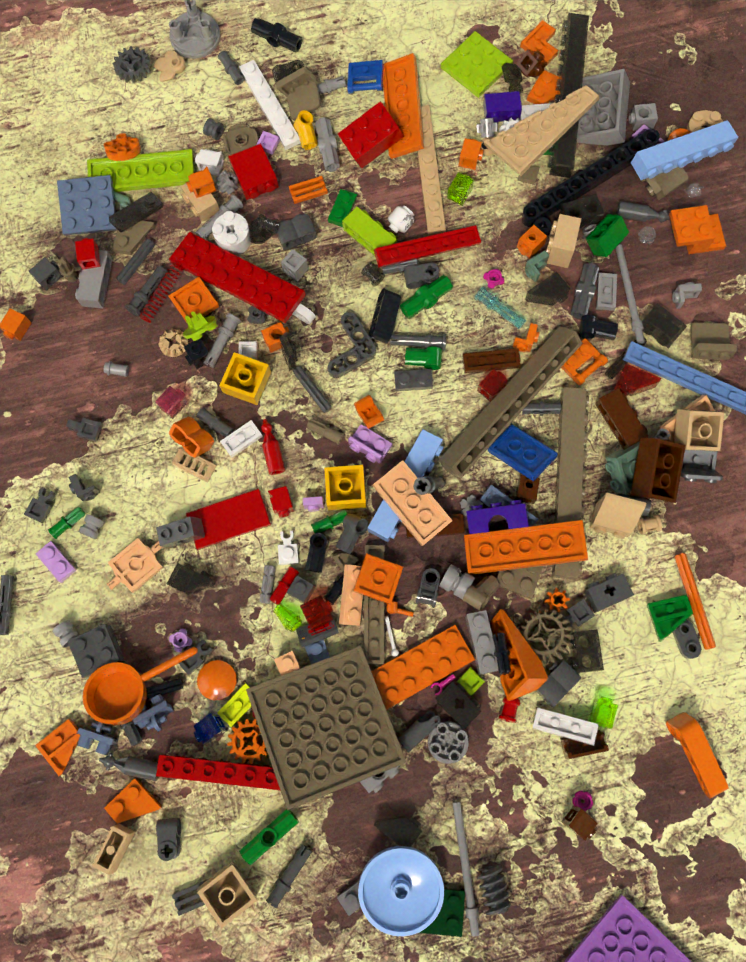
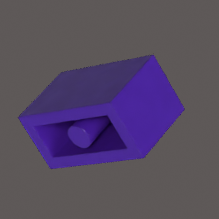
M520 92L484 94V117L493 118L494 123L504 120L509 121L510 118L514 121L517 118L520 120L522 112Z

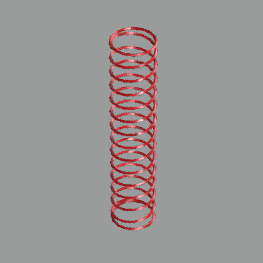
M173 264V265H170V268H171V266H174L176 269H178V270L181 271V272H183V270H184V268L181 269V268L175 266L174 264ZM150 304L151 307H153L155 310L159 311L158 308H156V307H154V306H152V305ZM146 305V308H144V309L149 310V311L152 312V313L154 312V311L148 309V308H147V305Z

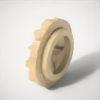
M172 328L160 336L158 344L163 354L169 357H177L185 352L184 346L188 344V339H185L180 329L175 330ZM174 338H176V342L178 344H173L171 346L169 341L174 340Z

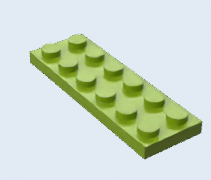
M192 149L138 154L136 157L125 161H113L109 158L87 160L88 177L110 175L113 182V191L115 192L181 186L189 181L188 176L195 173Z

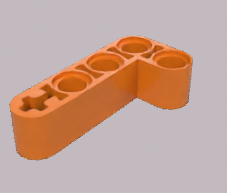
M682 712L666 721L669 732L680 741L706 796L711 799L729 789L697 720Z

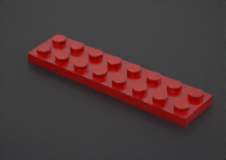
M191 232L186 235L169 258L172 264L181 269L184 268L185 271L200 277V279L285 324L306 295L304 290Z

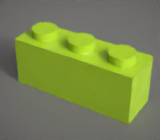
M358 207L342 220L343 230L374 256L375 248L397 243L396 236L392 232H387L379 221H374L367 211L361 210Z

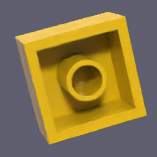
M234 352L219 385L222 392L258 405L271 375L269 364Z
M363 465L324 468L328 510L366 508Z

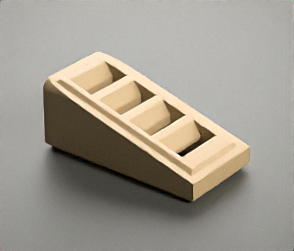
M183 448L178 450L172 462L175 468L205 482H209L216 468L215 464L199 456L196 458L190 456ZM191 459H193L194 461L192 462L190 468H188L187 466L189 462L191 461ZM198 462H199V463H201V464H200V466H199V468H198V470H197V472H196V471H194V470H195V468H196V466H197V464H198ZM206 465L208 468L203 476L201 473Z

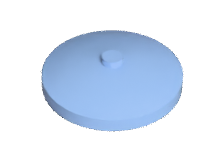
M394 846L378 852L365 865L359 880L358 896L365 917L375 928L392 936H410L426 929L436 919L443 904L444 885L438 867L428 855L413 847Z

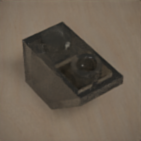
M177 563L167 585L189 595L212 587L216 582L211 579L212 575L204 571L198 573L194 571L195 567L188 563H184V565Z

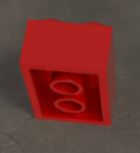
M381 101L338 133L361 169L404 137Z

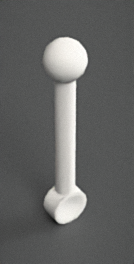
M384 616L392 647L391 655L396 657L399 655V651L395 646L389 617Z

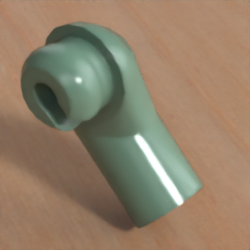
M114 191V201L120 203V210L124 213L130 212L132 209L130 198Z

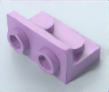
M362 424L354 435L348 439L349 447L357 453L362 452L369 461L373 463L378 462L379 464L393 446L391 442Z

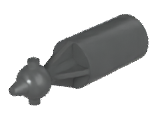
M620 201L618 204L616 215L622 216L623 219L646 222V220L658 218L660 223L670 220L666 210L658 213L649 208V205Z
M113 753L99 758V761L104 764L106 770H110L111 767L115 766L124 775L157 781L159 778L156 776L158 765L156 761L132 756L115 760Z

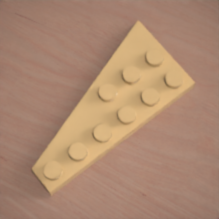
M585 85L567 95L564 100L550 104L549 108L530 115L517 122L509 130H503L498 133V136L492 139L488 138L483 143L516 173L522 176L599 100V95Z

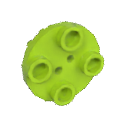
M192 311L191 318L188 315L185 316L188 328L183 332V336L185 339L192 338L193 341L200 339L203 336L202 333L207 330L211 331L218 326L216 318L214 316L204 318L200 313L196 314Z

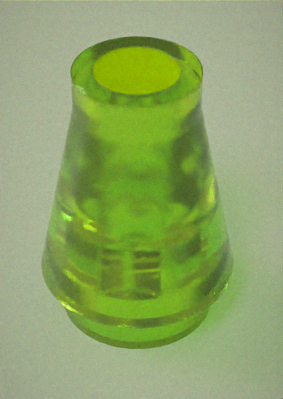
M282 603L273 610L285 630L294 632L302 623L300 616Z

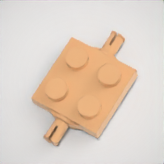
M137 538L111 559L108 564L113 569L115 577L106 583L107 586L112 590L121 582L134 593L164 567L159 563L155 555L163 548L159 545V541L149 548L141 539Z

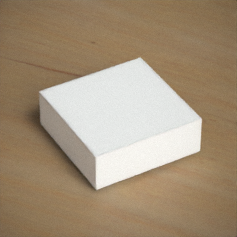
M239 341V354L258 361V342Z

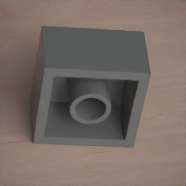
M100 625L68 640L82 678L88 679L95 670L105 664L126 662L110 625Z

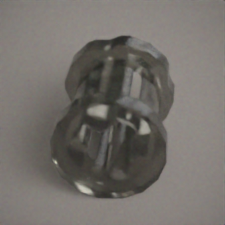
M370 262L364 266L361 274L366 276L371 281V285L375 287L382 282L385 274L380 273L374 267L375 264Z

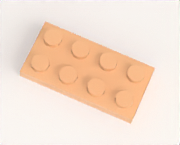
M402 460L372 486L420 545L423 546L451 523L452 519L430 493L420 495L415 492L413 485L417 477Z

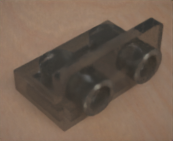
M290 331L279 337L281 351L289 371L296 368L295 362L298 361L296 350L300 349L297 331Z

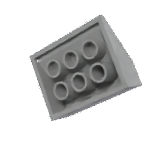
M625 69L574 79L572 92L587 85L599 95V100L568 130L567 141L606 146L625 143L630 80Z

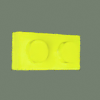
M247 683L217 712L230 727H233L252 707L246 689L251 687Z

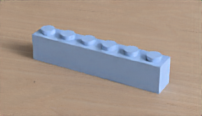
M727 120L638 151L631 164L640 180L651 179L660 173H668L674 168H682L688 163H696L705 157H713L719 152L731 150L738 139V135Z
M422 429L404 461L417 478L424 477L427 472L430 473L435 465L433 462L436 456L439 457L444 449L442 446L443 439ZM383 499L367 529L369 533L389 542L390 538L394 539L399 529L396 527L401 520Z

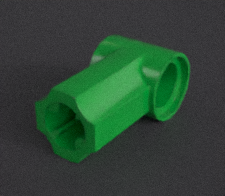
M406 348L405 365L424 366L426 369L439 370L441 368V348Z

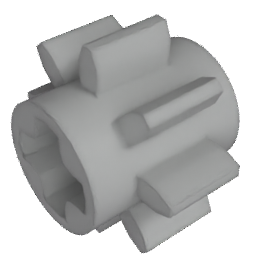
M493 118L480 119V124H476L477 133H481V138L494 137V132L498 131V123H494Z
M224 170L216 177L218 180L216 186L219 191L223 193L227 191L229 195L238 188L236 185L238 179L234 173H227Z

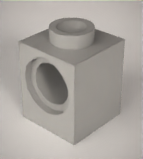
M655 103L634 105L632 112L629 113V124H632L633 131L638 130L643 124L649 129H654L658 120Z
M294 249L281 261L283 272L296 282L308 270L307 259Z

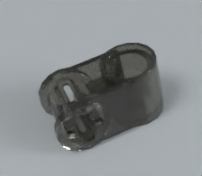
M294 60L274 66L272 74L275 84L282 78L305 67L304 63L300 60Z
M260 214L254 221L250 222V242L254 244L265 243L266 240L278 232L279 220L275 218L269 219L265 215Z

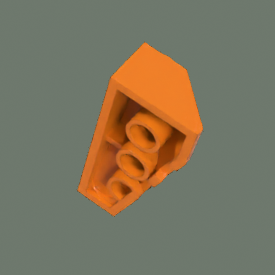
M500 609L491 620L493 635H497V633L506 634L507 648L510 651L511 672L501 675L500 680L507 700L511 701L538 690L548 680V676L539 657L506 612Z

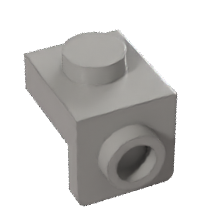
M693 282L678 285L672 294V301L675 303L676 309L682 307L685 299L698 297L702 291L701 283L694 284Z

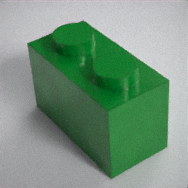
M608 214L585 239L593 255L607 257L629 234V231L622 216Z

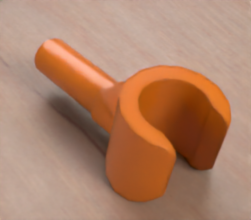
M392 602L390 605L387 604V612L389 614L398 613L411 617L414 615V612L398 608V602Z

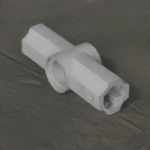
M322 117L315 121L319 151L322 154L325 171L334 172L340 168L336 138L332 132L330 119Z

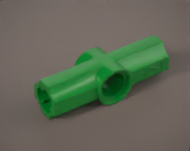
M443 275L430 285L420 287L414 296L400 305L404 316L410 319L423 309L433 307L440 297L453 289L450 279Z
M286 809L239 851L243 859L250 866L299 823L294 813ZM266 831L273 832L275 836L273 842L265 840L264 834Z

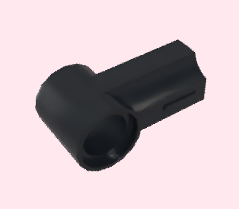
M593 315L581 317L580 337L586 339L598 337L615 340L618 323L601 321Z
M315 533L310 538L305 570L322 573L326 550L329 546L328 539L322 533ZM316 539H324L322 547H315L314 542Z

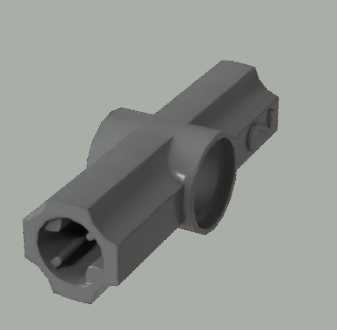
M588 263L583 266L580 280L574 292L575 299L570 314L576 319H581L582 316L588 314L590 302H592L595 294V283L599 272V267L596 264Z

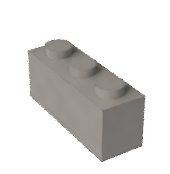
M99 250L101 267L84 269L79 273L80 284L79 289H76L75 296L83 307H104L113 260L108 251Z
M487 611L466 614L465 619L478 675L499 671L497 657L494 656L496 651Z

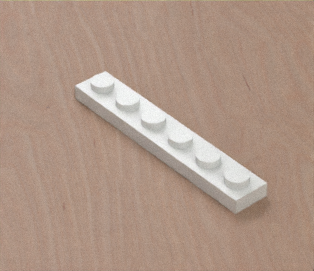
M252 60L239 66L240 73L244 76L247 85L276 135L279 136L284 149L288 150L300 144L297 132L256 62Z

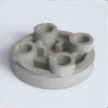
M454 722L439 723L428 736V748L431 755L442 763L458 762L468 750L469 741L467 733L460 725Z

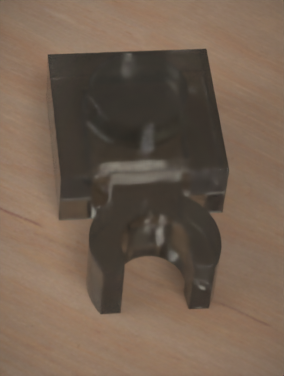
M505 63L502 66L505 83L510 85L508 88L509 92L519 91L522 93L523 86L521 82L523 79L520 68L517 64Z

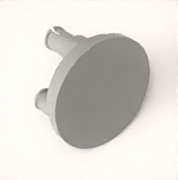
M185 0L187 12L169 22L170 42L173 49L179 55L190 59L202 58L211 54L217 48L220 42V29L217 22L210 15L199 11L195 0H191L192 3L190 0Z

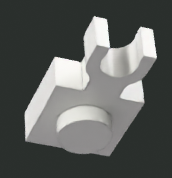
M290 531L291 535L287 539L284 538V532H280L283 545H278L279 565L299 564L298 544H292L294 539L293 531Z

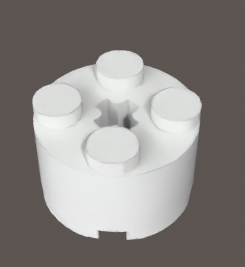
M226 211L214 222L212 231L218 247L232 254H242L249 248L251 233L248 223L243 216L232 211Z

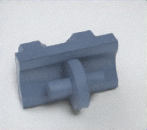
M160 694L151 699L154 707L148 710L145 705L141 713L133 719L135 725L137 724L141 729L146 726L148 730L155 728L158 732L162 730L161 723L167 721L165 716L174 710Z
M93 721L91 727L95 728L96 731L86 727H79L77 734H80L78 746L90 749L93 739L97 740L99 743L95 752L103 755H108L112 745H117L119 740L103 734L104 732L111 733L112 727L107 726L105 723Z

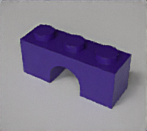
M521 500L510 501V505L502 506V502L490 504L491 508L484 509L482 505L471 506V510L466 511L469 534L490 532V521L495 515H501L506 518L508 529L530 526L527 504L522 503Z

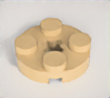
M697 111L691 117L687 130L695 132L704 129L703 125L710 127L723 122L721 114L717 111Z

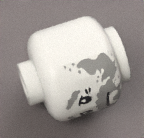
M397 206L388 217V221L391 223L389 227L395 233L398 231L401 233L407 232L414 223V213L406 206Z

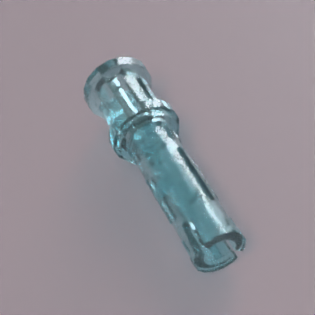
M485 286L475 295L474 300H479L487 306L486 309L494 310L519 330L525 324V319L500 302L498 296H494L487 291ZM502 310H505L507 313H509V314H510L511 316H513L515 319H512L510 316H508V315H507L506 313H504Z

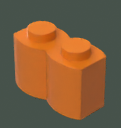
M189 416L173 423L169 431L171 438L176 443L182 445L184 450L194 458L209 451L214 443L213 437L206 430L201 429L197 421Z

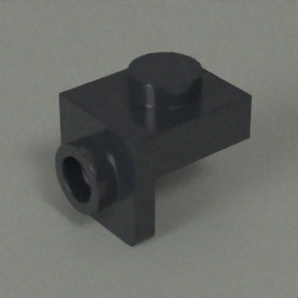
M201 339L192 341L184 346L187 353L184 357L189 365L194 364L196 369L202 367L203 364L200 359L208 355L209 352Z

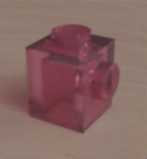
M169 386L155 403L159 409L173 419L187 404V401L184 398L186 395L179 388L174 389Z

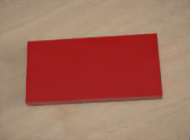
M259 489L186 513L187 517L191 516L202 519L205 537L194 541L197 550L271 526Z

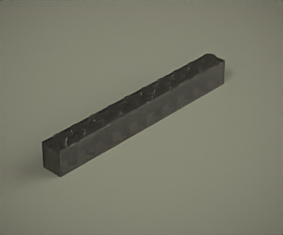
M568 13L567 19L563 20L561 31H564V35L561 36L560 46L563 47L560 49L558 57L561 64L558 65L557 69L559 79H557L555 90L558 91V95L555 94V103L564 100L567 95L582 88L589 15ZM579 120L549 148V152H551V156L548 157L547 167L550 168L549 175L571 177L575 163Z

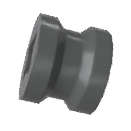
M212 118L207 119L203 127V134L212 136L214 140H219L224 131V125L220 122L216 123Z

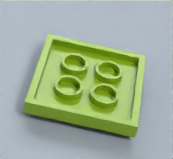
M474 31L441 63L440 68L479 98L513 65V60Z

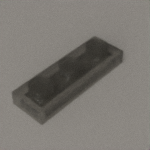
M149 192L111 215L109 222L122 233L163 208V203L152 192Z

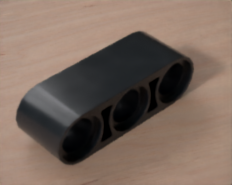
M385 288L381 290L369 330L370 338L385 344L389 342L393 333L401 295Z

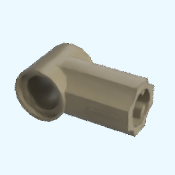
M492 575L485 576L476 586H470L464 594L463 601L478 611L483 610L489 598L499 589L500 584L497 578Z

